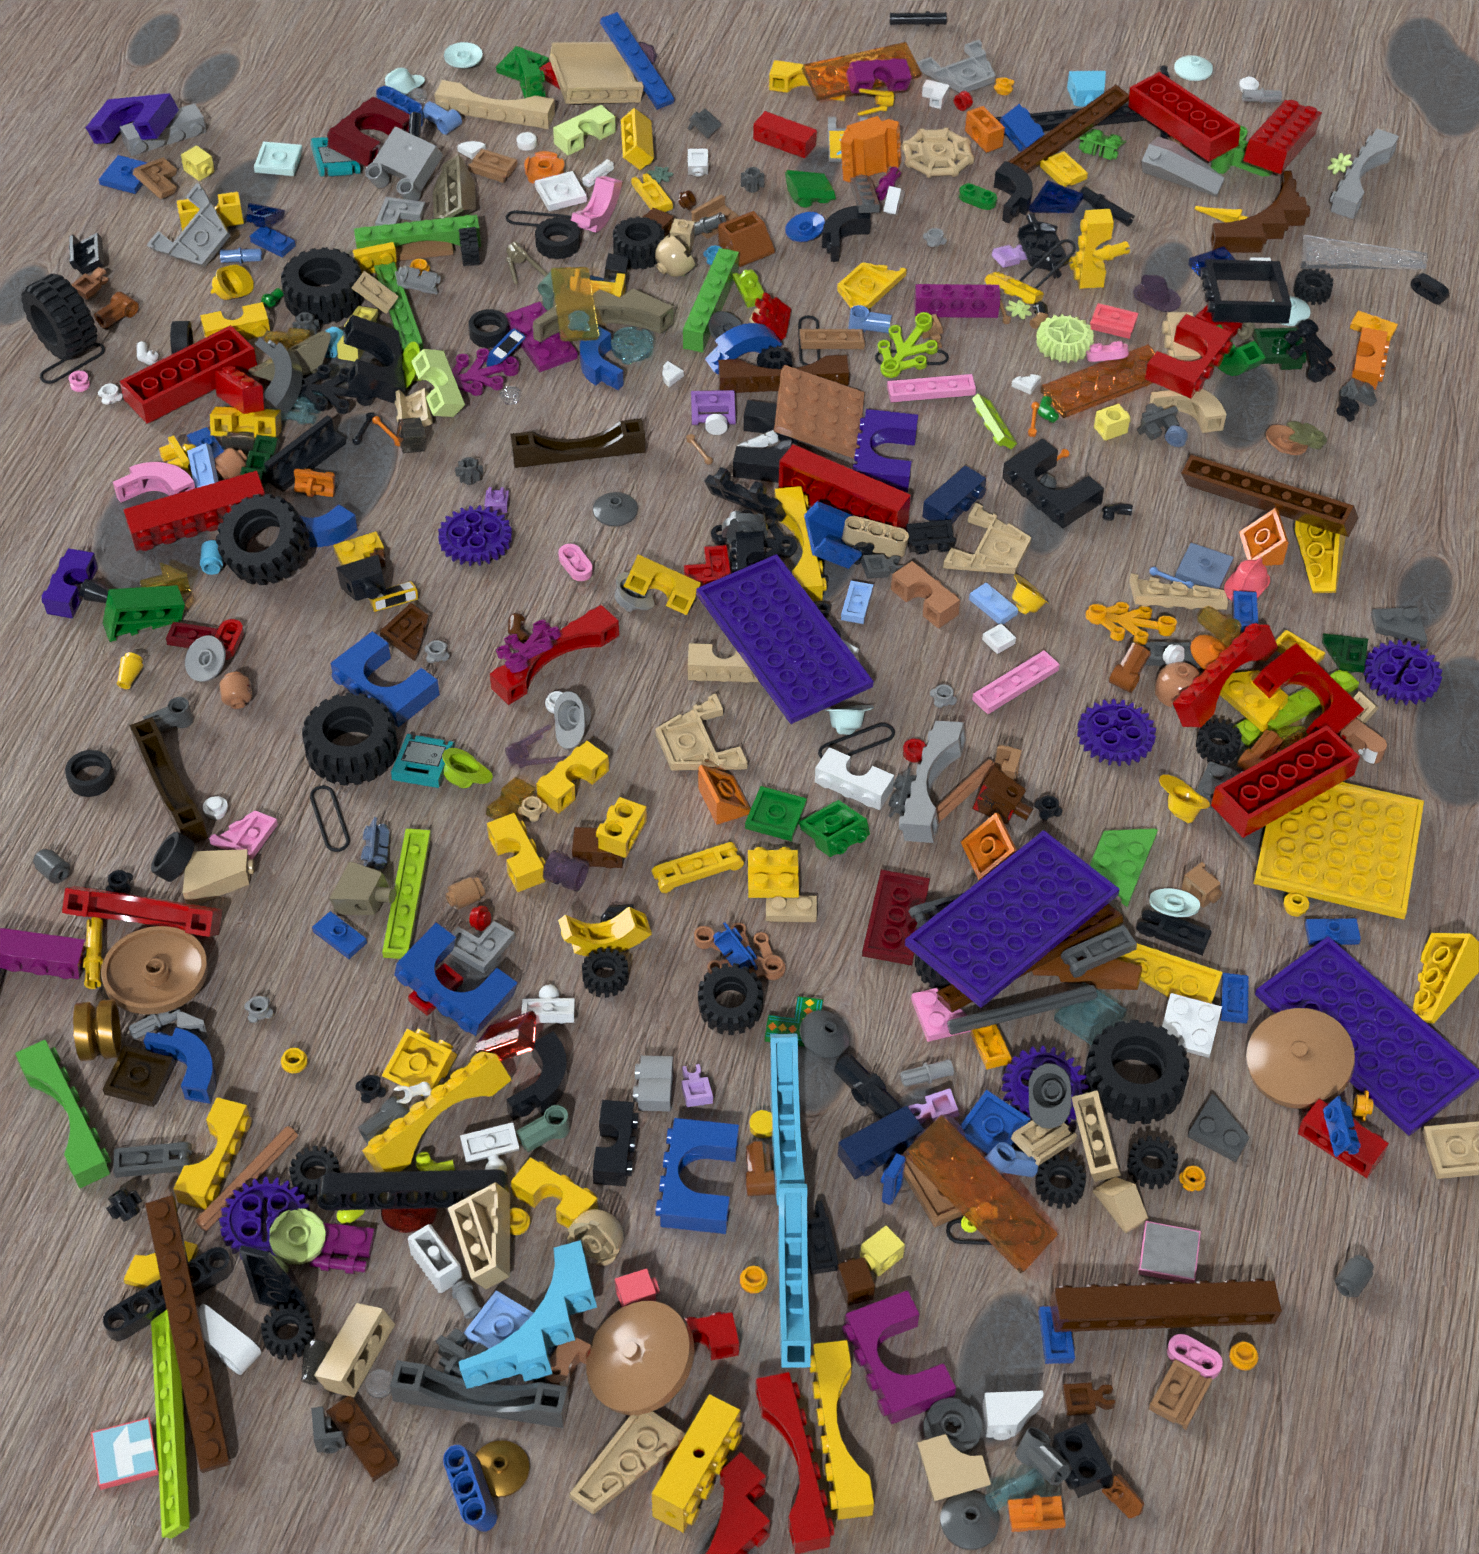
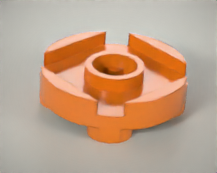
M540 151L535 153V157L530 159L529 156L524 162L525 174L530 183L563 174L565 171L564 160L557 158V154L554 152Z

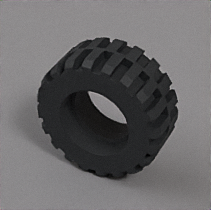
M322 247V249L317 250L313 248L308 252H300L299 256H294L290 259V263L287 262L281 273V284L287 309L295 317L303 312L314 314L315 320H319V323L324 325L333 321L335 323L340 322L342 318L347 319L363 302V296L352 289L355 282L361 276L360 266L348 253L344 251L341 253L339 249L335 248L333 250L328 249V247ZM319 285H329L325 287H316Z
M48 274L23 289L21 303L27 315L26 318L30 322L34 333L37 334L38 339L45 345L48 351H51L52 355L61 360H70L95 345L98 335L96 334L97 327L94 325V318L91 316L90 310L84 303L82 296L78 294L77 289L67 279L58 274Z
M261 494L253 495V498L249 499L246 497L241 499V503L230 507L231 511L225 513L222 517L223 523H220L217 531L219 534L216 536V543L218 544L219 554L235 575L247 583L256 584L257 582L259 585H267L268 582L275 584L280 582L279 579L283 577L285 579L291 576L289 573L293 570L297 571L300 567V561H304L307 556L305 550L309 549L310 542L308 540L309 531L306 528L305 522L291 503L280 496L275 498L273 494H265L262 497ZM266 527L280 528L276 541L269 548L255 553L247 552V545L256 532Z
M346 693L345 696H339L338 694L332 696L330 700H323L320 702L319 707L315 706L310 711V715L306 717L304 727L302 728L303 743L310 768L320 778L324 779L326 777L328 782L334 784L339 782L340 785L348 786V783L361 785L363 781L367 780L370 782L375 779L376 775L381 776L386 772V767L389 768L392 765L394 757L397 755L398 741L392 713L389 712L385 704H380V701L373 697L369 699L365 694L359 693V695H354L353 693ZM350 732H359L369 736L363 742L353 746H339L331 743L338 736Z
M1130 1020V1023H1125V1021L1116 1022L1114 1028L1111 1025L1107 1026L1102 1030V1034H1097L1093 1044L1090 1046L1084 1075H1086L1085 1085L1089 1086L1087 1091L1093 1092L1098 1090L1105 1114L1109 1112L1112 1114V1118L1118 1121L1124 1119L1129 1124H1135L1136 1121H1141L1142 1124H1150L1152 1119L1160 1121L1165 1118L1166 1114L1173 1113L1176 1110L1177 1104H1180L1183 1098L1190 1068L1189 1059L1186 1057L1187 1052L1183 1045L1178 1046L1179 1039L1174 1034L1169 1035L1167 1033L1168 1030L1162 1026L1159 1028L1153 1026V1022L1139 1023V1020ZM1124 1060H1138L1150 1065L1158 1073L1160 1079L1148 1084L1132 1083L1122 1078L1113 1066Z

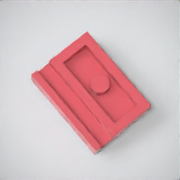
M1098 303L1090 321L1091 330L1130 339L1138 319V313Z

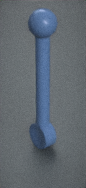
M1151 567L1149 570L1153 576L1158 575L1170 581L1182 582L1188 588H1193L1194 586L1193 582L1177 579L1158 571L1156 567Z

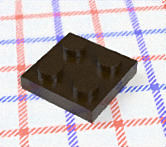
M124 1045L102 1089L104 1095L154 1107L175 1064L174 1058Z

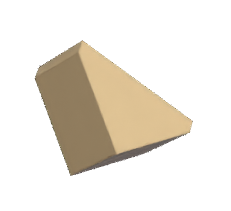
M1114 1177L1093 1189V1193L1125 1233L1148 1221L1147 1213L1134 1183Z

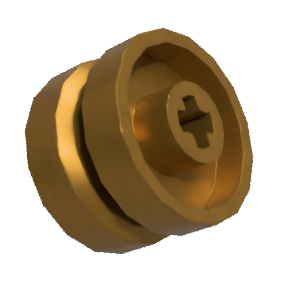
M114 999L100 1001L96 1010L90 1002L76 1003L73 1011V1031L79 1060H95L99 1051L105 1059L118 1058L121 1053V1024L116 1001Z

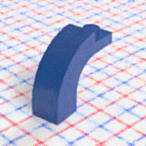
M758 323L742 324L719 336L715 340L718 346L705 360L712 370L718 374V360L736 359L748 352L761 353V350L764 348L768 349L769 345L771 347H776L777 345L780 347L782 342L765 325Z
M594 324L585 332L580 341L581 370L587 380L595 386L602 381L606 385L619 390L623 387V370L602 358L612 349L611 333Z
M337 505L330 512L320 517L308 518L300 516L309 531V547L334 545L358 531L355 514L341 505Z
M175 1028L172 1036L162 1032H147L143 1040L147 1051L173 1057L187 1066L181 1084L184 1098L186 1100L211 1104L216 1089V1072L210 1052L204 1042L193 1033L180 1028Z

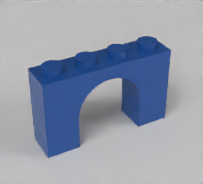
M372 631L331 662V676L338 685L342 684L350 693L354 695H359V693L365 694L369 699L373 697L379 700L380 704H385L393 715L395 726L400 727L440 695L438 680L423 668H420L402 683L395 686L381 687L369 682L367 679L371 673L391 659L389 643Z
M435 923L397 962L394 976L402 985L409 986L417 992V995L422 1000L429 1001L437 1007L442 1015L450 1017L457 1022L463 1031L470 1032L476 1037L513 997L517 982L496 968L478 988L472 991L455 992L444 987L438 981L435 969L453 951L456 937L441 925Z
M674 1118L673 1128H668L666 1144H670V1151H665L663 1158V1168H667L666 1176L661 1175L659 1192H663L662 1200L657 1199L656 1216H660V1227L726 1234L729 1216V1196L694 1192L682 1183L679 1176L689 1163L699 1159L736 1162L739 1125Z

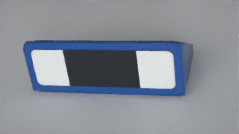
M512 329L489 352L486 366L497 365L504 361L526 336L516 329Z

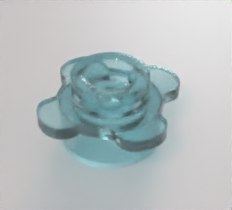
M574 311L568 315L570 320L568 328L570 330H589V316L585 312Z

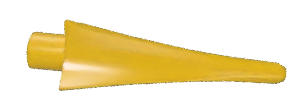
M1195 206L1196 211L1225 223L1248 218L1242 215L1243 209Z

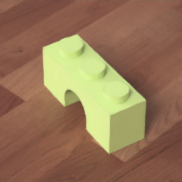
M602 105L553 127L554 144L567 155L584 148V135H593L601 140L616 132L615 116Z
M422 349L412 360V364L418 379L427 380L435 387L426 397L432 415L454 417L465 404L446 355L441 350Z

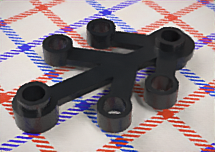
M1311 319L1302 320L1298 324V330H1291L1285 336L1287 342L1293 345L1288 350V354L1294 360H1298L1304 352L1308 351L1311 365L1308 377L1314 383L1321 382L1327 375L1330 376L1336 370L1335 365L1328 360L1333 356V353L1317 336L1319 330L1317 324ZM1301 337L1305 338L1306 342L1298 346L1295 345Z
M325 364L319 365L316 373L307 378H302V386L298 396L299 398L306 397L317 411H325L329 401L340 414L348 413L350 404L347 400L339 399L337 396L356 398L357 402L362 406H370L374 402L373 396L349 388L336 387L343 382H348L347 375H343L347 374L350 370L347 367L341 368L339 375L321 385L314 384L321 379H328L330 377L331 369ZM314 393H320L322 396L317 397Z
M748 509L742 511V513L753 514V512ZM765 514V521L768 519L773 521L772 523H767V529L770 530L775 539L766 537L764 540V547L772 548L764 554V559L776 554L784 558L791 557L797 551L796 540L791 536L783 535L776 525V518L773 514ZM717 525L711 530V539L716 545H724L728 542V539L726 537L723 538L722 534H716L722 531V525ZM790 544L788 547H783L782 545ZM730 552V561H736V559L733 558L734 555H731Z

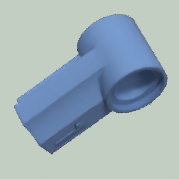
M429 101L422 110L423 117L435 123L442 134H448L462 124L460 114L454 109L447 111Z
M856 305L850 310L848 328L863 329V333L869 330L889 334L891 315L869 312L865 306Z
M1004 1142L998 1143L982 1160L984 1171L994 1178H999L1004 1173L1034 1177L1038 1172V1166L1035 1164L1036 1160L1032 1156L1029 1158L1024 1152L1016 1151L1012 1146Z

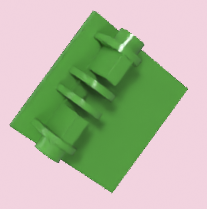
M1092 129L1080 137L1084 142H1080L1079 149L1083 153H1093L1096 156L1099 145H1101L1099 157L1103 155V158L1117 160L1119 152L1116 149H1119L1127 141L1122 140V137L1119 135L1111 134L1107 136L1103 134V131Z

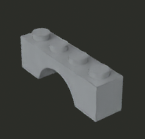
M195 103L178 108L179 111L157 139L141 140L132 123L120 126L123 143L131 156L206 133L204 118Z

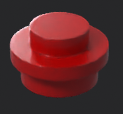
M481 905L471 910L469 923L477 931H484L491 923V913L486 906Z

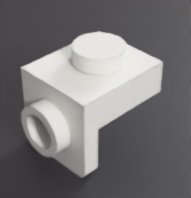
M688 149V175L696 177L708 175V149Z

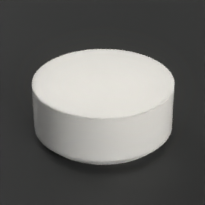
M530 132L521 133L517 137V146L521 150H532L537 146V138Z
M720 414L708 416L705 426L707 432L713 435L725 433L727 430L726 417Z

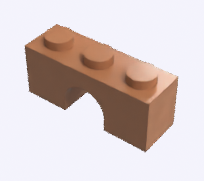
M913 561L892 574L891 590L906 603L916 597L925 598L923 617L938 629L959 615L960 599Z

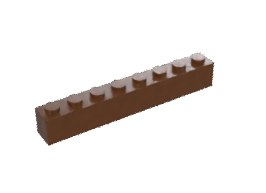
M1190 455L1181 472L1187 486L1268 512L1277 508L1280 516L1346 537L1350 536L1358 520L1354 505L1195 455Z
M1261 1278L1245 1282L1230 1279L1216 1283L1202 1280L1188 1284L1175 1281L1159 1285L1152 1282L1130 1286L1125 1283H1119L1114 1286L1102 1287L1098 1284H1091L1086 1287L1063 1285L1054 1288L1049 1301L1054 1332L1275 1324L1282 1312L1275 1280L1265 1281Z

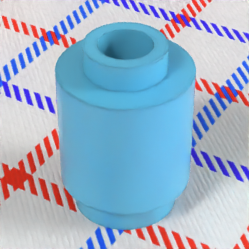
M331 327L326 330L331 335L325 355L326 358H335L337 356V343L343 336V331L340 328Z
M216 540L206 541L201 546L200 566L202 571L209 575L219 573L223 567V558L217 549L218 544Z

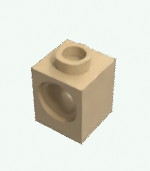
M674 219L670 236L672 235L679 240L687 249L685 253L688 254L691 253L695 241V222Z

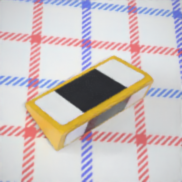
M410 581L386 588L385 593H381L377 598L369 599L374 612L418 600L416 586Z

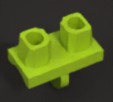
M751 269L744 270L742 274H733V280L748 308L754 307L756 298L762 299L764 293L756 272Z

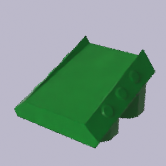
M786 170L787 190L795 204L806 208L812 206L813 202L824 204L829 203L831 200H836L834 190L824 173Z

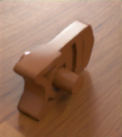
M1120 1474L1113 1477L1112 1487L1102 1489V1493L1129 1519L1142 1513L1144 1501Z

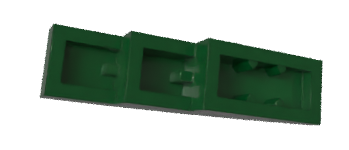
M256 435L253 450L249 451L246 467L241 468L240 475L257 471L263 490L267 484L264 463L277 453L280 443L279 439Z

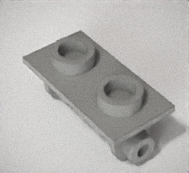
M407 266L400 267L399 271H395L398 286L405 289L419 290L424 293H438L436 284L440 283L441 277L437 273L423 270L421 276H418L420 273L419 269Z

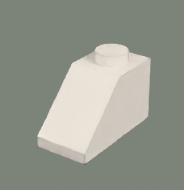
M1043 1391L985 1393L983 1414L986 1438L994 1437L996 1440H1006L1010 1437H1015L1041 1408Z

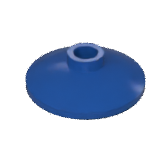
M816 212L798 214L787 223L785 228L786 235L789 239L796 242L812 240L823 232L825 219Z

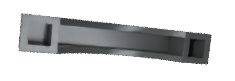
M400 1360L396 1361L390 1384L393 1402L558 1428L564 1427L569 1403L568 1387L537 1382L526 1385L483 1384L467 1389L462 1378L443 1373L425 1364Z

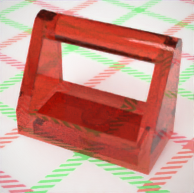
M529 1011L489 1025L476 1043V1053L488 1052L496 1054L499 1060L502 1061L534 1050L535 1012ZM515 1027H516V1029L513 1030V1031H510V1032H507V1033L498 1035V1033H501V1032H504V1031H506V1030H509V1029H512V1028H515Z

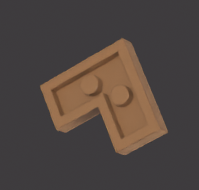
M164 157L134 168L133 175L158 198L162 199L175 194L177 187L168 178L175 176L177 169Z

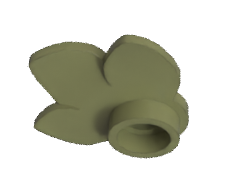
M1298 421L1287 423V426L1295 431L1289 437V440L1308 445L1313 449H1321L1327 443L1324 433L1309 423L1302 424Z

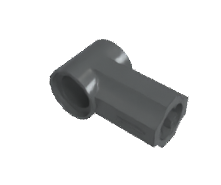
M175 697L168 702L167 707L143 716V720L153 717L160 732L174 726L186 728L194 721L189 702L184 697Z
M393 1096L385 1101L379 1113L358 1127L359 1133L367 1144L373 1137L381 1135L388 1130L389 1125L394 1120L402 1118L410 1112V1108L405 1103L396 1102L401 1100L399 1096Z
M1029 1427L1015 1452V1456L1025 1465L1034 1467L1052 1486L1059 1485L1068 1478L1071 1472L1069 1464L1050 1446L1051 1438L1044 1431L1035 1427Z

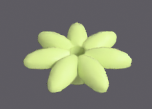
M1340 153L1338 159L1331 158L1333 164H1330L1327 169H1333V174H1336L1339 170L1345 172L1346 166L1352 164V161H1349L1351 154L1344 156L1343 153Z
M1009 300L1010 306L1005 308L1012 312V317L1019 315L1021 319H1025V315H1032L1028 311L1030 305H1025L1021 300H1018L1017 304Z

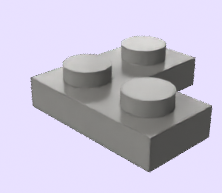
M386 197L375 226L398 224L401 219L421 221L426 209L425 202Z
M495 921L479 938L457 927L452 933L456 940L454 949L450 954L485 973L515 939V933Z

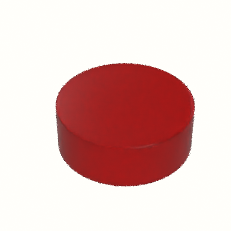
M913 738L907 740L903 745L904 758L914 763L921 762L923 748L927 747V745L920 739Z

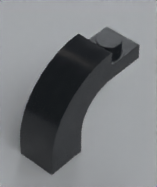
M1004 161L995 171L994 188L1004 191L1011 196L1004 204L1002 221L1009 224L1020 213L1027 215L1029 212L1033 184L1029 175L1023 169Z
M850 206L840 209L828 217L823 225L822 248H826V253H830L831 262H839L840 241L851 235H870V213H859L857 206Z
M554 1031L531 1043L532 1058L540 1067L542 1073L533 1085L506 1099L508 1114L513 1121L519 1117L529 1115L535 1108H537L541 1115H544L549 1107L558 1103L565 1091L568 1079L566 1053L562 1042Z

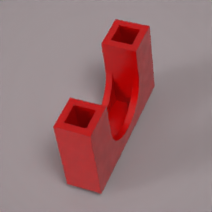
M1185 314L1176 326L1174 342L1198 352L1202 358L1195 361H1182L1157 351L1147 363L1145 380L1191 399L1196 392L1202 390L1205 380L1211 378L1214 368L1220 366L1224 355L1230 353L1233 342H1231L1232 332Z
M1297 643L1263 668L1253 681L1269 699L1283 687L1291 684L1304 686L1317 696L1322 706V714L1304 732L1307 736L1326 725L1339 735L1345 727L1358 718L1365 710Z

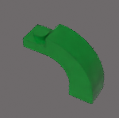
M1255 341L1238 348L1233 344L1230 353L1224 355L1222 363L1217 368L1227 375L1238 376L1259 367L1266 357Z

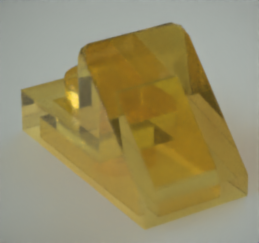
M160 563L162 575L140 580L141 587L178 585L181 594L191 592L187 573L164 563Z

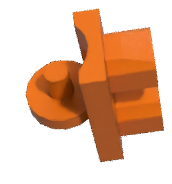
M306 468L304 470L295 469L294 492L306 493L308 497H314V495L334 497L335 474L333 472L322 473Z
M1033 1495V1498L1014 1499L1007 1502L1012 1532L1065 1528L1066 1523L1061 1496L1040 1497V1495Z

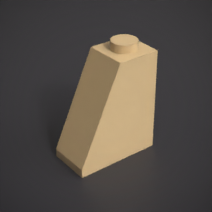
M248 850L193 851L192 857L185 867L183 884L185 903L198 905L249 885L250 874H254L255 867L254 860L249 858Z

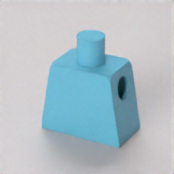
M1069 71L1067 90L1075 106H1086L1104 93L1106 71Z

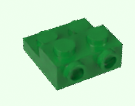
M525 52L518 53L519 81L524 98L532 96L546 97L544 86H542V82H545L543 70H539L537 63H532L531 60H528Z
M840 800L833 802L799 822L800 830L813 838L816 848L829 857L845 853L849 846L855 843H863L870 835L867 819Z

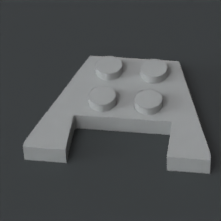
M980 40L965 44L964 51L970 58L948 66L941 67L932 57L916 62L917 70L941 83L950 85V88L959 93L962 91L970 92L995 83V74L990 62L986 59V53L982 49Z
M196 183L186 198L200 209L174 242H171L162 233L157 231L147 246L152 250L206 267L231 235L203 187Z

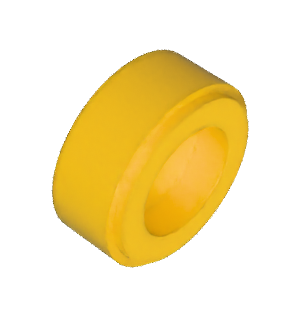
M760 1110L753 1113L750 1117L749 1129L755 1137L768 1138L772 1136L771 1112Z

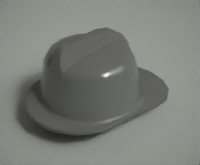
M1041 1065L1033 1071L1029 1079L1030 1116L1042 1128L1052 1129L1059 1127L1066 1121L1071 1110V1083L1069 1075L1058 1065Z

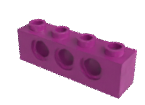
M915 284V317L919 313L926 312L943 318H998L1000 307L999 285Z

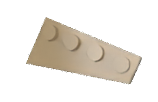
M1130 574L1129 582L1135 604L1141 606L1159 605L1166 608L1175 606L1187 609L1207 608L1212 611L1219 609L1227 610L1228 599L1225 590L1198 585L1188 588L1182 582L1173 581L1171 585L1159 582V578L1150 577L1149 581L1138 579L1139 575Z
M653 1411L642 1415H630L570 1492V1499L594 1515L679 1447L686 1434Z

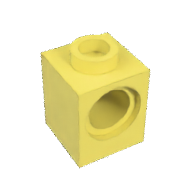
M197 145L181 154L184 171L198 181L215 172L212 156Z
M1120 404L1096 411L1094 428L1105 441L1126 434L1130 423L1129 413Z
M884 1226L861 1244L860 1258L864 1257L869 1271L872 1270L879 1277L903 1258L905 1244L887 1226Z

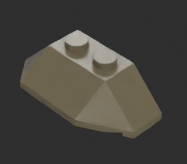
M458 154L442 165V172L433 190L434 219L465 216L471 214L476 209L475 183L462 157Z
M321 331L289 348L300 362L302 376H310L316 373L318 366L323 364L331 339L329 332ZM270 358L248 370L250 374L272 381L275 374V365Z

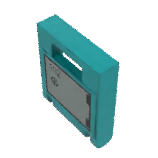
M327 137L311 138L310 146L320 177L325 176L324 168H327L328 176L352 175V166L355 174H360L358 162L327 147Z
M407 734L391 770L392 780L439 788L444 777L443 769L445 762L442 757L443 752L448 748H455V742L449 741L446 745L445 740L416 735L414 740L412 734ZM407 767L429 770V773L408 771Z

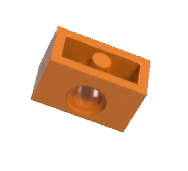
M984 106L967 111L965 132L986 153L1003 147L1005 127Z

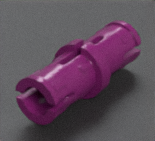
M891 167L888 173L879 180V185L875 189L876 194L879 193L877 195L878 200L881 201L885 198L889 186L895 187V182L901 176V171H898L899 168Z

